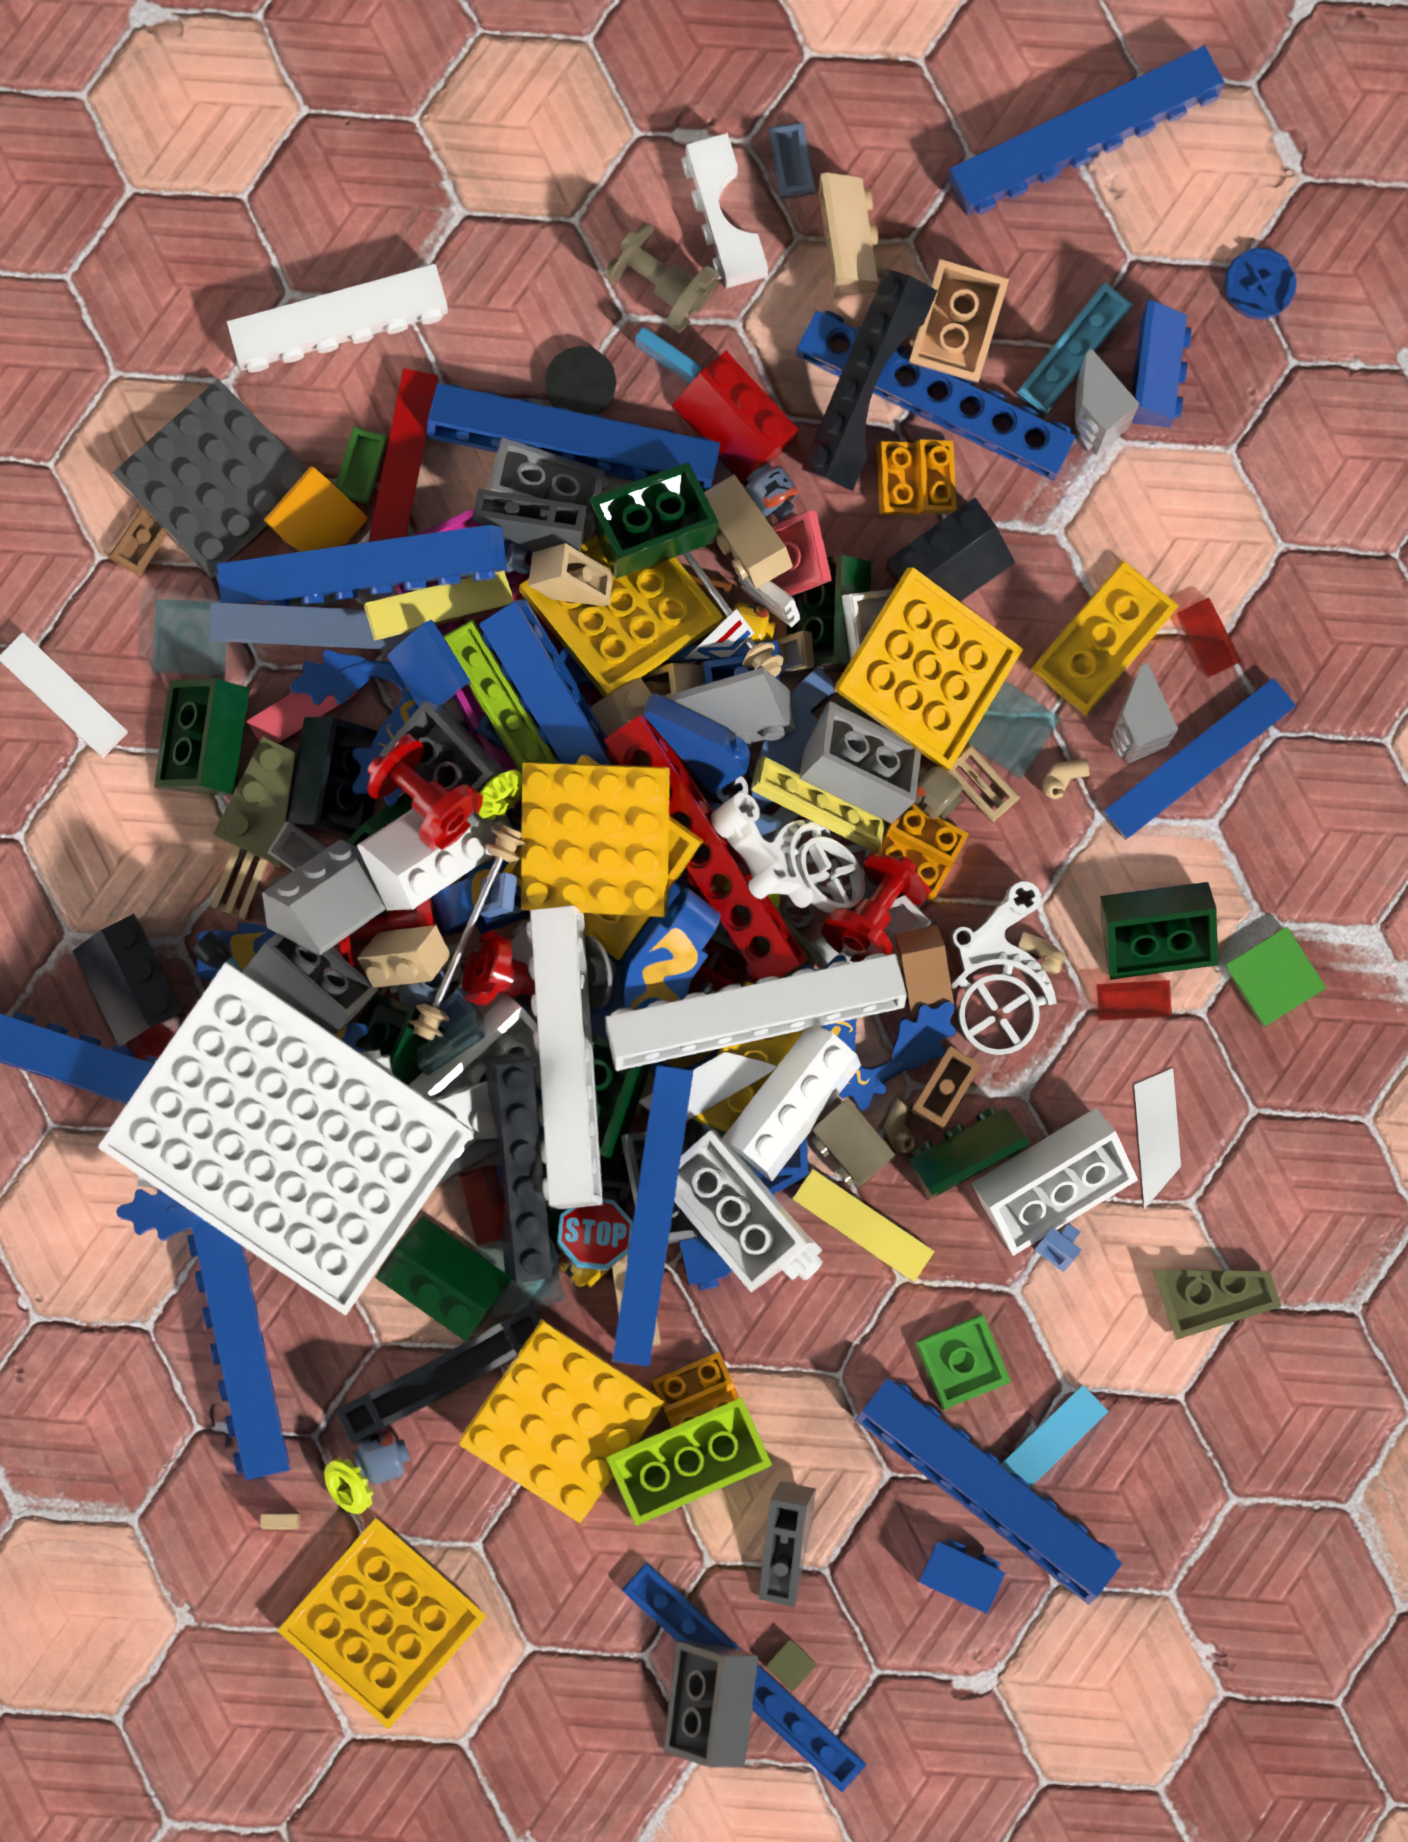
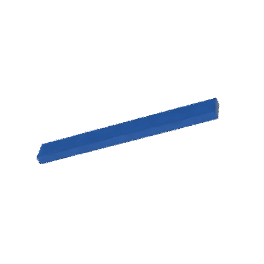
M656 1066L613 1362L650 1367L694 1072L691 1070Z
M647 1562L622 1589L629 1598L676 1641L695 1642L741 1650ZM757 1664L752 1711L839 1791L843 1792L867 1764Z

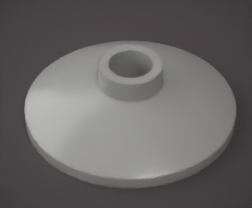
M588 935L585 936L589 1002L591 1008L600 1009L609 1002L612 992V980L615 978L616 970L613 961L608 958L601 942L596 937Z

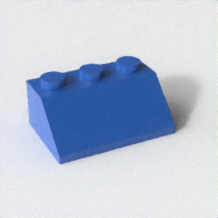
M1151 300L1147 301L1140 319L1131 391L1132 396L1139 402V406L1132 423L1171 428L1174 418L1181 417L1183 397L1177 396L1178 384L1185 383L1188 362L1181 360L1183 348L1189 349L1192 327L1186 326V314Z

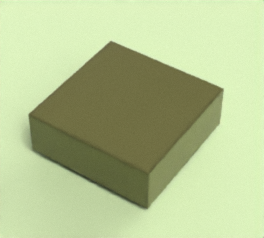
M789 1639L765 1667L793 1692L818 1664Z

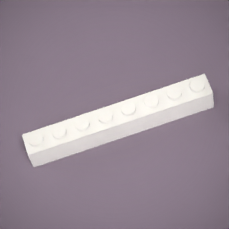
M575 906L531 910V921L527 923L528 940L530 943H533V958L529 960V971L531 978L535 980L536 994H533L531 998V1006L538 1022V1031L534 1032V1047L536 1052L540 1053V1067L536 1070V1082L538 1088L542 1090L543 1104H540L538 1108V1117L545 1133V1141L541 1142L540 1150L542 1161L547 1165V1178L543 1180V1193L545 1199L549 1200V1206L558 1209L603 1205L584 913H580V910Z
M876 953L866 957L864 961L851 964L848 961H840L831 964L828 969L819 971L803 969L795 972L791 977L782 979L766 977L750 986L729 985L722 988L718 993L708 995L702 992L693 993L686 996L684 1000L669 1003L667 1000L656 1001L648 1005V1008L635 1011L631 1008L620 1009L613 1012L611 1016L606 1017V1034L615 1070L618 1071L901 1009L905 1007L907 994L896 954L885 956L883 953Z

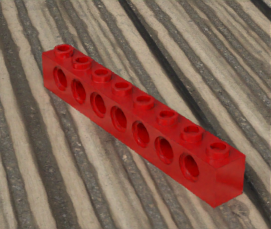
M643 714L637 716L603 739L608 746L606 747V752L615 765L642 766L637 760V752L641 749L649 755L650 767H670L669 816L677 821V813L679 811L684 812L690 820L688 830L703 840L702 843L710 851L708 860L702 859L697 851L686 865L687 878L695 889L702 891L707 899V903L721 913L720 921L727 930V940L732 948L737 952L740 951L746 959V968L752 979L756 982L766 977H777L779 979L808 960L807 955L768 895L759 899L750 892L748 884L752 879V875L746 861L726 838L716 832L711 822L713 810L673 748ZM718 874H723L729 879V891H724L718 886ZM738 905H743L749 910V922L742 921L738 917L736 911ZM758 936H763L769 941V953L762 952L758 948L756 943Z

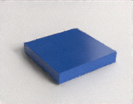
M432 619L419 626L386 655L418 707L424 701L442 706L470 682L469 677Z

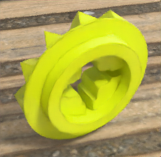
M510 770L500 773L484 785L480 791L483 797V804L479 815L482 819L493 820L498 815L504 816L507 810L514 808V804L522 799V774L519 771Z
M340 1458L333 1460L325 1467L324 1479L328 1492L340 1507L350 1513L360 1514L373 1504L370 1496L374 1492L367 1485L368 1478L361 1474L360 1467H354L349 1459L341 1460Z

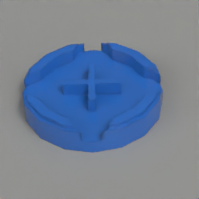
M1257 247L1242 253L1232 261L1225 274L1224 290L1228 302L1238 313L1249 319L1266 320L1278 316L1289 306L1296 292L1297 278L1284 255L1272 249Z

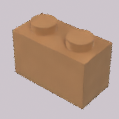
M938 925L894 934L897 949L892 950L891 955L896 954L911 1014L918 1012V1007L921 1004H926L933 1008L944 1001H950L954 1004L945 945Z
M950 1046L910 1113L942 1132L980 1069L981 1064Z

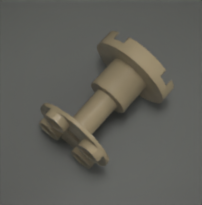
M643 222L637 231L632 229L620 245L624 252L618 260L614 258L603 272V277L608 280V283L614 285L630 267L656 285L654 294L673 307L667 318L666 325L680 333L691 323L686 316L688 314L692 315L695 311L699 313L718 283L717 278L720 274L708 265L695 277L675 263L669 268L643 250L653 232V225Z

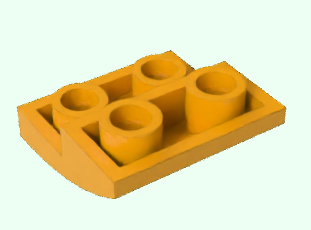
M920 439L915 443L881 441L876 444L879 515H932L953 513L957 510L953 441Z
M310 466L266 516L264 521L287 544L293 546L298 552L345 546L369 518L326 477Z
M912 804L891 824L877 852L895 859L898 856H905L913 861L916 865L915 872L931 889L927 900L933 903L969 833L939 817L935 819L929 818L916 805Z
M720 1352L652 1380L657 1395L665 1402L662 1407L671 1428L739 1399Z

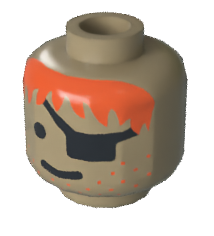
M934 766L929 771L922 767L919 770L916 801L913 804L931 819L938 818L939 816L946 819L964 799L960 796L962 785L942 766Z

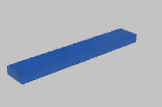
M1272 678L1105 809L1103 813L1125 840L1129 839L1296 707L1295 703L1278 682Z

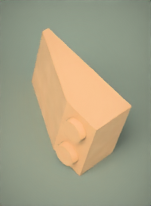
M940 259L932 283V288L938 291L924 324L919 327L909 363L979 383L1009 279Z

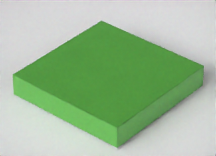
M1288 927L1280 930L1225 965L1226 970L1263 1028L1326 989V986Z
M983 1314L915 1341L942 1410L1011 1383V1379Z

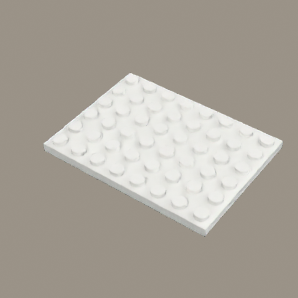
M225 962L105 1135L98 1148L344 1315H347L473 1134V1130L243 972Z

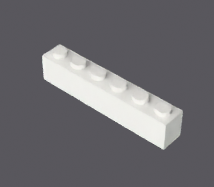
M436 264L230 320L227 321V325L241 371L248 369V372H258L267 369L269 363L282 359L284 363H290L302 359L304 353L317 350L318 353H327L339 347L338 344L352 340L355 344L371 340L373 334L387 331L388 334L399 333L406 330L408 324L422 321V324L435 323L443 318L442 315L448 314V307Z

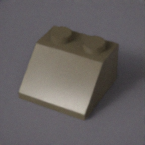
M848 1097L811 1131L815 1136L811 1140L814 1147L824 1158L829 1154L839 1165L834 1170L848 1186L854 1183L859 1188L892 1161L895 1153Z

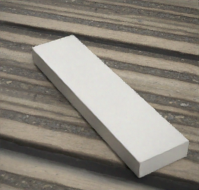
M23 632L0 655V662L102 758L128 733L119 722Z

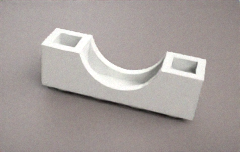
M728 133L686 144V157L681 158L686 178L693 177L696 190L691 191L696 211H703L706 224L701 225L706 245L713 244L717 257L711 260L713 269L720 274L717 279L723 278L726 288L767 277L768 265L759 235L735 228L726 220L720 209L719 199L722 191L737 177L738 169Z

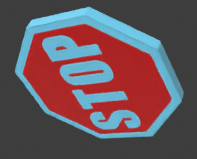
M602 1199L603 1205L569 1208L560 1214L557 1245L576 1267L607 1271L628 1255L633 1221L614 1200Z

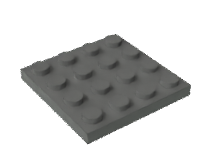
M217 379L112 473V476L192 560L213 579L218 574L217 564L232 562L270 527L264 519L307 469Z

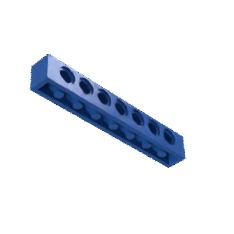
M816 310L797 347L796 357L840 378L861 327L858 326L857 329H854L844 324L845 320L831 311H825L823 314ZM836 339H843L849 344L850 348L844 353H837L831 348L830 344ZM901 345L896 348L876 382L873 391L874 395L1053 482L1055 481L1076 437L1070 433L1071 429L1058 421L1048 423L1038 418L1039 414L1035 410L1024 405H1019L1017 408L1005 402L1006 397L994 390L987 389L984 392L974 387L973 381L909 363L911 357L908 355L909 351ZM901 370H906L912 373L915 380L910 384H901L896 380L895 374ZM932 386H940L946 391L947 396L942 400H934L928 395L927 390ZM964 402H973L978 406L979 412L976 415L967 416L960 410V405ZM998 417L1006 418L1011 423V429L1005 432L998 431L994 428L992 421ZM1029 433H1037L1043 438L1044 444L1040 447H1031L1026 443L1024 437Z

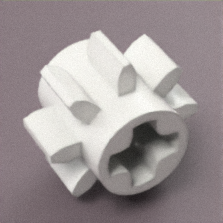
M815 1241L782 1270L792 1281L797 1276L804 1281L807 1280L822 1265L823 1260L818 1256L822 1248Z

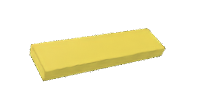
M505 571L495 572V579L474 581L473 577L461 579V584L437 585L367 602L364 605V609L375 641L415 631L419 626L431 619L435 625H440L501 610L514 602Z
M762 756L756 762L751 786L752 791L870 851H876L881 847L885 820L799 779L800 774L765 756Z
M812 1169L792 1199L913 1283L935 1252L814 1169Z

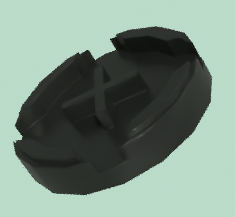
M583 346L568 348L556 355L547 367L545 377L547 397L554 407H564L572 412L586 415L599 414L606 410L614 397L617 385L614 367L608 358L596 349Z

